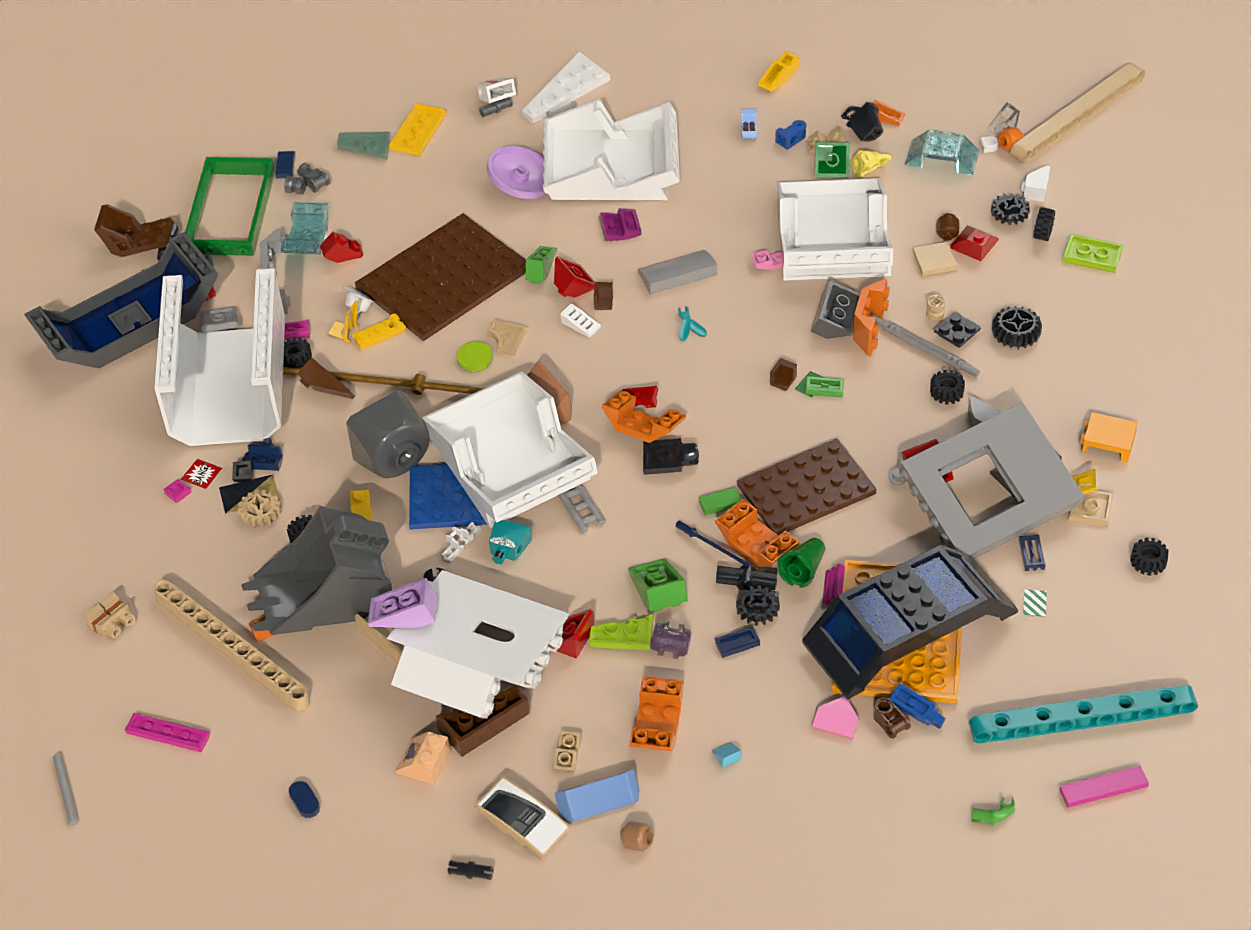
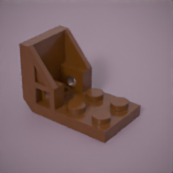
M106 204L101 206L94 230L113 255L125 257L167 246L174 221L171 217L140 225L134 215Z

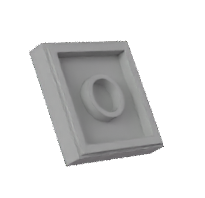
M235 306L200 312L202 333L238 327L237 309Z

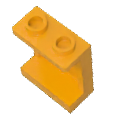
M1092 413L1090 420L1086 419L1084 431H1086V434L1082 433L1081 436L1082 452L1086 453L1088 446L1121 453L1120 461L1128 463L1138 422Z

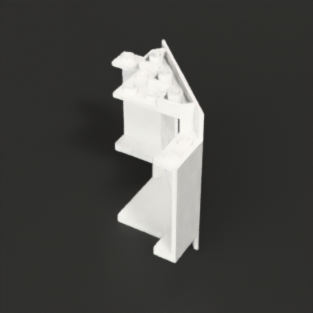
M442 570L433 582L428 581L437 594L435 622L418 628H395L387 637L391 641L405 645L391 683L392 686L487 719L494 708V697L500 691V680L533 689L536 688V685H539L542 678L541 670L548 665L550 659L549 652H556L561 647L563 624L567 620L569 613ZM482 621L512 632L514 639L508 642H501L477 634L474 631Z

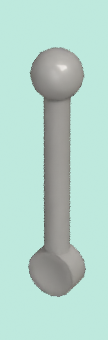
M572 101L570 105L554 111H548L546 115L547 117H552L553 114L571 107L576 108L577 102Z

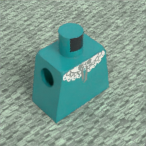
M506 520L494 522L489 539L490 553L494 555L492 560L497 564H503L505 559L517 560L532 541L531 527Z

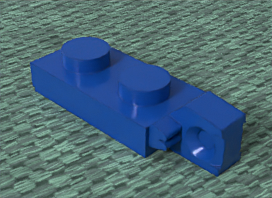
M899 683L889 698L897 708L925 725L929 726L931 724L940 729L946 718L938 713L939 710L935 707V704Z

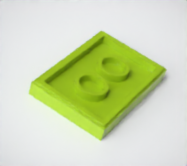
M1070 234L1062 262L1115 273L1123 250V244Z

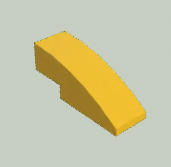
M784 51L778 61L774 60L757 83V86L769 92L779 88L800 66L799 57Z

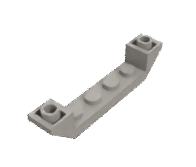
M280 228L274 230L260 242L261 269L273 268V262L270 261V259H273V254L283 253L286 239L285 235H281ZM280 289L284 314H288L287 307H290V298L285 295L284 289Z

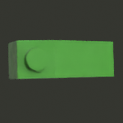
M539 246L526 259L525 280H530L531 283L535 284L543 282L548 276L557 253V248Z

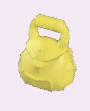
M860 150L851 159V168L853 173L862 179L866 174L872 173L877 167L885 166L892 157L890 154Z

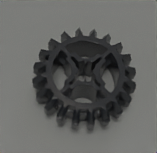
M1016 305L1014 308L1008 306L1006 310L1001 309L1000 312H997L994 317L992 333L994 338L998 340V343L1003 342V346L1009 345L1010 348L1017 347L1019 349L1024 347L1026 349L1028 345L1032 346L1040 338L1042 322L1040 321V316H1037L1036 312H1031L1030 308L1024 309L1023 306L1017 308Z

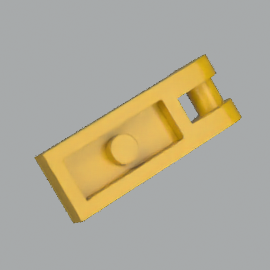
M392 314L387 320L356 332L352 336L360 350H363L404 332L406 326L403 322H400L397 314Z

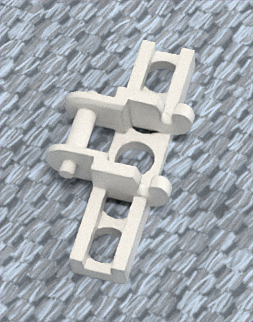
M471 522L466 529L452 527L450 535L444 536L445 541L451 543V545L441 554V558L451 563L481 531V526H475ZM455 534L460 536L456 541L453 538ZM463 541L465 544L459 545L458 542Z

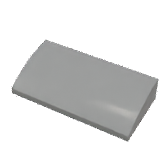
M701 250L639 268L638 273L649 293L654 294L716 276L717 264L707 251Z

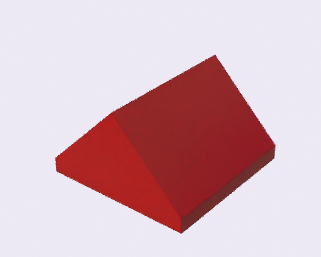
M591 609L567 618L563 624V634L561 636L563 641L557 652L577 659L590 637L591 626H594V616Z

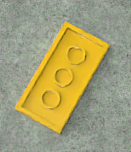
M416 103L390 142L389 149L421 156L447 115V110Z

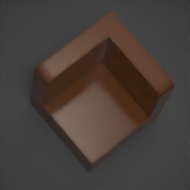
M595 282L594 310H612L613 282Z
M780 358L770 372V385L787 391L797 377V364Z

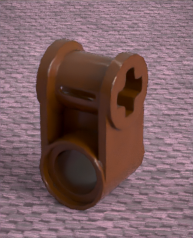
M886 697L876 700L874 720L891 739H894L904 729L908 730L911 728L908 717L896 707L892 700Z

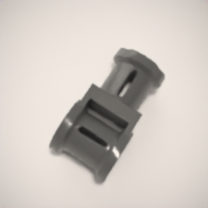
M303 163L299 166L297 174L306 179V184L314 193L324 185L328 186L330 184V180L325 172L317 168L313 170L308 163Z

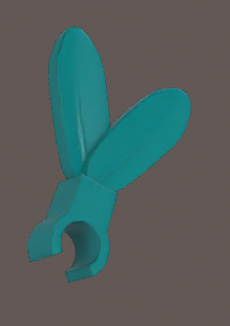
M687 306L685 307V312H681L680 308H678V316L682 319L679 337L682 341L688 338L690 330L698 336H707L705 328L690 319Z

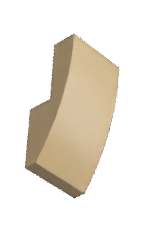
M560 731L553 770L575 771L582 738L581 733Z

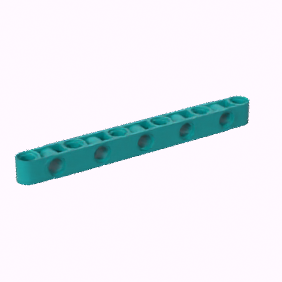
M1183 685L999 711L974 716L968 723L974 742L987 743L1187 714L1195 711L1198 708V703L1192 687Z

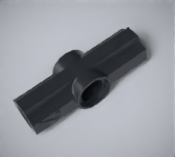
M742 565L740 568L717 567L716 583L735 585L742 591L743 589L750 591V586L757 588L758 585H761V589L769 587V590H776L778 573L758 571L752 565L749 567Z

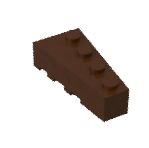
M516 686L495 695L493 700L494 708L487 719L456 708L452 709L453 712L443 715L442 713L436 715L438 731L443 736L448 737L449 743L461 757L465 756L530 714L528 698Z

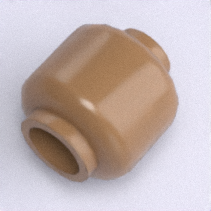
M630 821L621 829L620 839L626 849L644 851L652 845L654 833L647 823Z

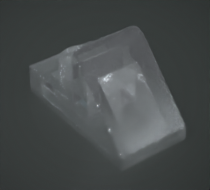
M1006 102L986 130L998 138L1002 130L1010 127L1017 128L1020 111Z

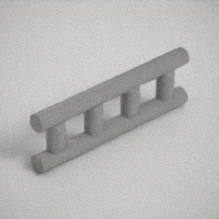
M582 484L574 487L575 489L558 495L582 533L588 530L586 525L595 521L600 526L605 524V519ZM580 495L583 502L573 505L570 499ZM588 508L592 515L581 518L578 512Z

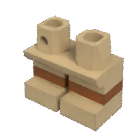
M114 592L100 601V605H95L84 614L88 627L103 638L110 636L115 639L121 633L120 625L131 626L135 622L134 615L131 613L128 604L120 601L118 595Z

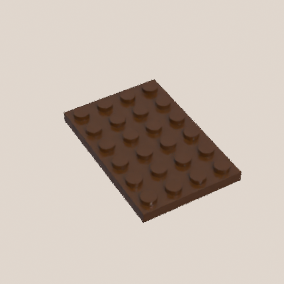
M837 438L737 480L738 488L749 503L757 509V514L762 521L778 536L784 531L789 532L875 495L877 490Z

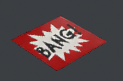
M196 459L181 480L206 489L222 468Z

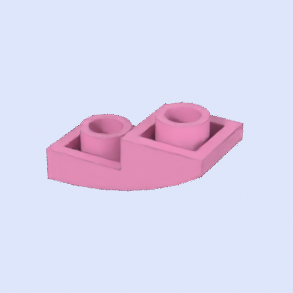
M767 249L751 253V258L756 268L776 269L783 265L782 251L769 254Z

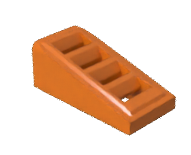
M875 100L873 102L879 109L878 116L880 122L896 126L900 125L905 113L880 101Z

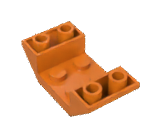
M882 279L862 288L854 313L853 340L867 356H871L873 349H877L878 338H875V336L878 335L879 326L876 325V317L870 316L874 314L882 318L884 311L888 310L889 300H886V298L889 296L890 287H887V279Z
M619 391L602 404L603 411L616 431L648 443L668 434L686 419V415L671 409L660 418L646 415L642 411H635L636 397L625 391Z
M744 499L715 520L729 546L756 567L774 565L782 554L800 544V541L787 531L778 536L757 520V509Z
M642 677L639 692L640 704L635 727H632L629 747L672 751L675 747L681 716L683 680Z

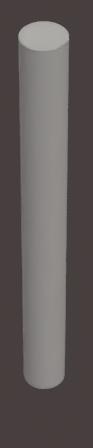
M56 754L53 756V761L69 825L73 826L78 821L62 757L60 754Z

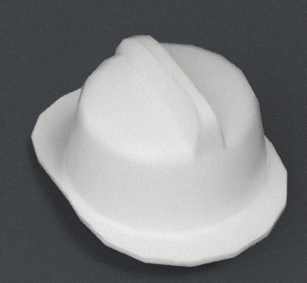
M343 287L347 292L345 300L347 307L351 308L354 301H358L357 315L360 312H366L372 302L375 303L365 294L349 287Z

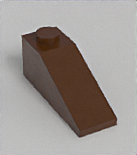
M313 358L297 373L301 377L300 382L306 388L310 386L315 391L350 399L355 397L347 387Z

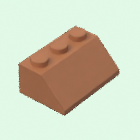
M541 361L536 362L527 376L554 398L559 422L562 425L571 420L569 394Z

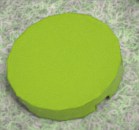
M479 341L469 342L461 346L457 351V363L459 367L465 368L466 371L479 372L488 368V365L493 362V351L486 343Z

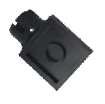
M681 438L654 440L651 443L643 441L644 475L682 472L683 466L697 465L699 463V460H697L699 459V451L695 448L698 446L697 443L683 444Z

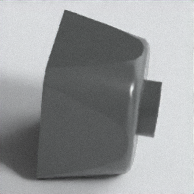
M399 390L351 415L346 422L353 460L382 478H394L410 471V466H416L420 462L429 445L430 436L425 423L405 394Z

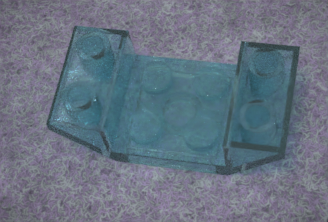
M928 130L911 141L905 165L922 167L926 157L957 162L956 173L973 175L980 150L963 134Z
M294 202L291 211L293 225L289 238H284L281 253L321 255L320 245L326 239L328 231V204Z

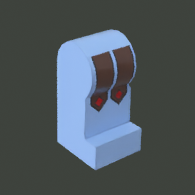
M741 109L743 139H756V109Z

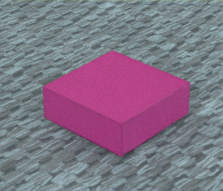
M179 479L163 489L164 494L176 503L191 493L190 487Z

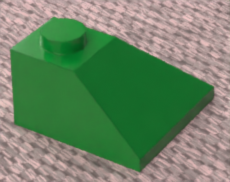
M815 142V177H849L850 143Z

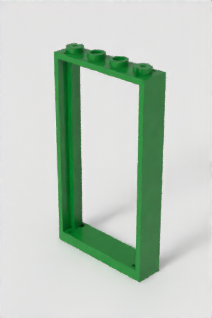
M206 157L185 230L186 235L203 255L210 253V255L254 256L275 174L273 158ZM212 174L264 175L247 241L194 239Z

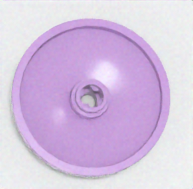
M519 146L502 147L490 155L487 163V174L491 182L498 189L506 194L522 199H536L546 195L543 189V156L533 150Z

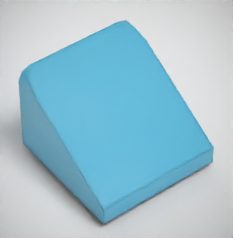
M731 742L712 751L722 767L741 759L740 749Z

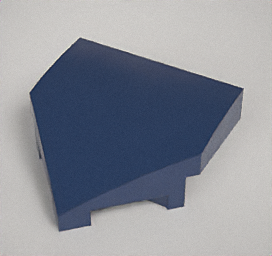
M265 438L258 445L249 444L248 452L245 453L242 461L251 460L254 463L253 469L279 471L283 461V454L281 453L280 446H275L270 438Z

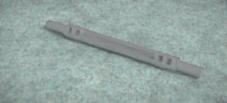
M874 314L871 315V317H876V324L883 327L884 331L959 371L963 370L974 377L979 376V370L966 364V361L889 320L885 321Z

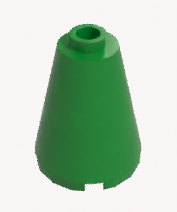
M811 538L782 554L777 561V564L779 563L778 573L781 578L791 586L794 584L798 585L799 588L808 586L813 581L825 553L824 543L818 538Z

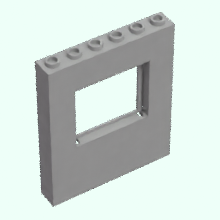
M1023 402L902 461L899 470L902 480L907 481L911 494L919 500L921 510L929 516L931 526L938 530L941 542L947 545L948 548L971 555L974 559L1082 505L1085 498ZM988 454L1018 500V503L972 525L942 476Z

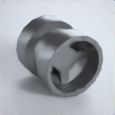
M287 176L284 183L285 192H296L303 195L306 190V179L303 177L294 178V176Z

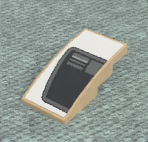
M503 776L474 806L502 833L512 836L522 847L526 845L540 859L571 828L538 799Z

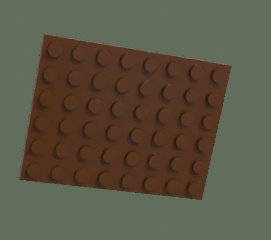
M462 213L357 280L355 287L388 314H397L400 322H403L408 330L422 341H425L526 273V260Z

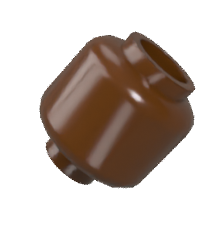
M945 213L938 218L936 233L940 238L950 241L959 235L960 221L954 214Z

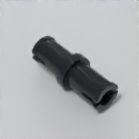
M450 860L448 866L457 867V869L448 868V874L466 876L467 879L476 877L491 880L493 874L484 873L485 871L493 872V866L479 865L473 861L465 863Z

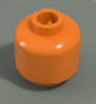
M1016 127L1004 129L999 133L998 144L1003 150L1010 151L1012 146L1023 138V134Z

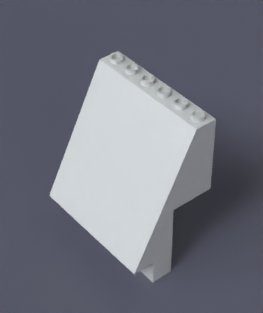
M597 99L545 119V127H543L545 138H543L545 145L543 150V189L552 200H668L667 186L680 182L677 113L670 102L614 122L601 100Z
M881 178L777 182V206L784 280L891 276L893 247L887 231V194Z
M522 371L422 418L429 431L431 441L490 528L494 526V522L508 520L590 480L591 476L598 473L594 457L561 430L554 398Z

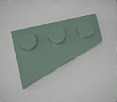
M389 132L339 133L337 146L340 150L387 159L390 136Z

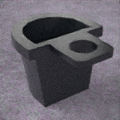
M866 102L862 107L850 106L841 115L842 119L849 120L846 126L851 128L861 141H873L883 133V127L878 116L879 109L874 103ZM855 111L853 114L847 116L849 112Z

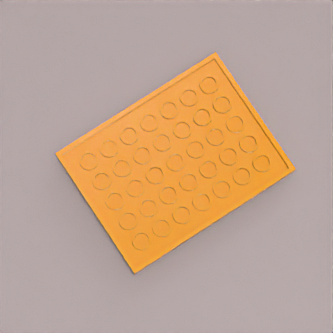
M845 559L842 593L900 564ZM932 566L918 573V576L949 612L963 606L964 583L951 568ZM882 592L853 605L885 645L914 631ZM847 609L841 611L839 614L837 644L858 671L861 672L879 648ZM962 627L884 666L865 687V691L857 695L890 698L899 683L930 702L957 704ZM833 683L832 693L842 694Z

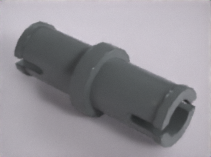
M511 97L491 102V104L479 108L480 115L484 118L492 113L497 114L502 109L513 106V101Z

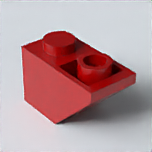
M333 231L320 245L323 257L336 263L363 257L361 244L358 241L351 240L343 234Z

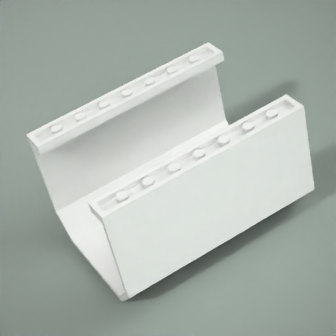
M275 268L256 270L253 329L198 333L180 323L182 275L163 276L154 388L168 436L189 446L263 441V439L269 438L281 428L285 314Z

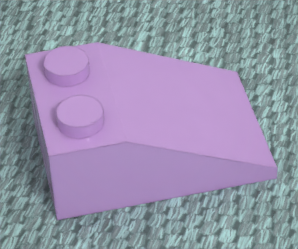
M424 578L371 598L368 625L369 627L418 628L427 626L435 622L437 594L428 580Z

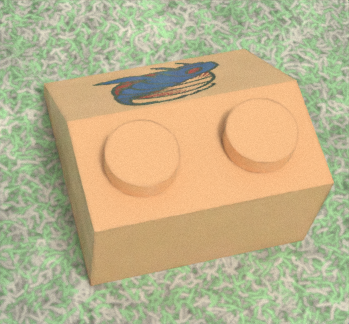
M426 732L413 737L395 773L434 785L451 752L448 737L432 732Z

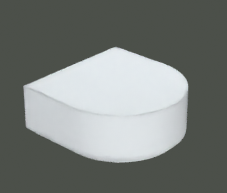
M993 136L980 137L979 142L983 153L994 152L998 149L997 138Z

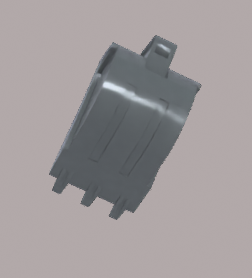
M320 506L302 533L254 574L255 580L241 584L243 591L258 590L260 600L247 604L249 611L264 610L267 619L253 624L254 631L270 630L272 635L308 631L316 626L356 621V614L360 615L363 619L369 616L371 598L392 591V584L381 557L382 552L389 544L384 525L380 522L367 520L355 513Z

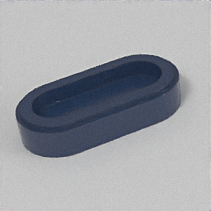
M294 782L289 787L290 799L302 817H315L320 811L318 799L306 782Z

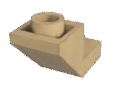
M838 126L828 136L817 130L813 135L809 136L806 144L808 152L815 153V142H845L847 139L844 129Z

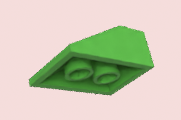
M665 558L628 568V572L642 602L650 612L661 611L669 606H679L683 602L688 601L685 579Z

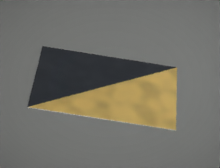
M273 474L253 479V481L219 487L225 514L238 511V503L243 502L242 497L248 498V493L250 492L253 495L255 490H258L259 493L265 490L266 494L272 492L273 496L277 495L278 501H280Z

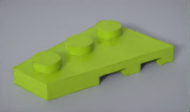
M649 614L647 618L637 620L636 617L630 618L627 622L622 623L610 622L591 626L589 648L650 651L654 614Z

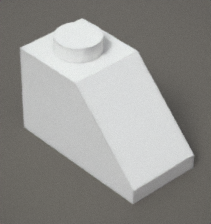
M1044 166L1027 174L1026 182L1022 181L1021 192H1024L1025 200L1045 201L1050 166Z

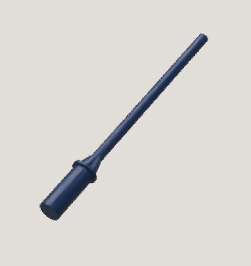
M681 521L676 523V528L685 532L690 537H697L743 565L750 566V563L698 534L695 528Z

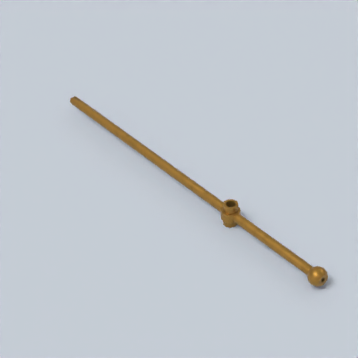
M283 367V374L298 375L297 373L301 368ZM328 371L337 380L411 387V393L414 395H421L425 389L474 394L485 389L426 382V377L422 374H416L412 380Z

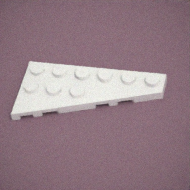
M578 52L522 110V116L533 124L546 117L548 111L562 108L610 81V74L581 52Z

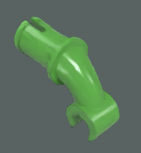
M1003 797L1000 801L999 810L994 808L993 810L973 808L972 822L988 823L994 826L995 823L1014 814L1015 800L1012 798V803L1006 805Z

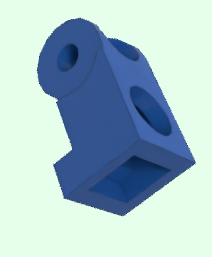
M796 120L785 129L780 127L776 130L775 142L786 150L790 149L806 138L807 124L802 120Z

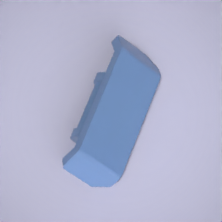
M629 769L607 778L567 790H559L555 792V798L560 815L566 822H574L636 803L639 799V787L634 770Z

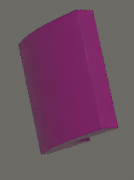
M619 208L617 213L600 212L599 220L605 241L626 240L642 234L635 209Z

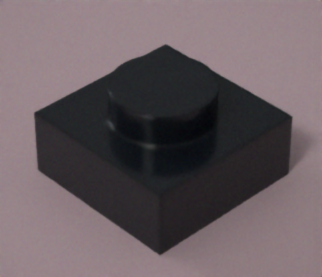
M251 460L233 462L232 480L234 482L253 481L254 463Z

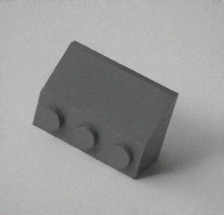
M830 280L822 293L811 332L826 339L851 336L854 329V313L860 293Z

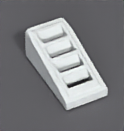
M570 304L561 312L562 324L588 338L601 328L599 323L573 304Z

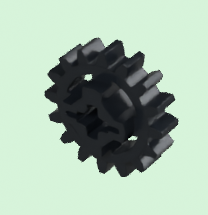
M1010 193V196L1003 194V197L997 196V200L994 199L991 206L992 217L996 216V221L1002 220V224L1008 222V225H1011V222H1014L1018 225V221L1023 223L1024 218L1028 219V214L1030 213L1029 202H1025V197L1020 199L1019 194L1013 196V193Z
M758 585L757 589L750 586V591L743 589V595L738 594V600H736L737 614H741V620L747 619V624L754 621L755 626L758 625V622L766 625V620L772 622L773 616H778V611L780 610L779 597L775 596V591L769 592V587L763 590L761 585Z

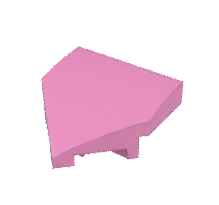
M844 696L818 707L812 727L853 740L859 718L850 702Z

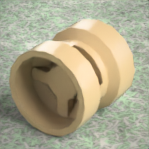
M931 295L927 299L926 315L929 319L940 320L944 317L945 298L943 296Z

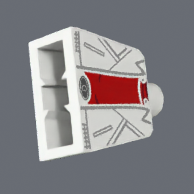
M494 78L477 84L479 99L487 103L516 95L513 78Z

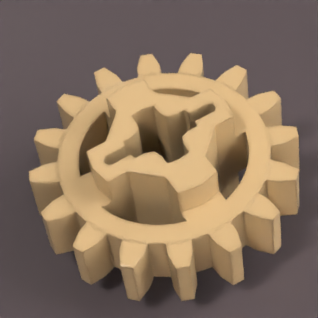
M255 490L253 495L249 492L248 498L242 497L243 502L238 503L241 521H246V525L253 523V527H256L257 524L264 527L266 522L270 525V520H277L276 515L280 514L281 506L277 495L273 496L272 492L266 494L265 490L261 493Z

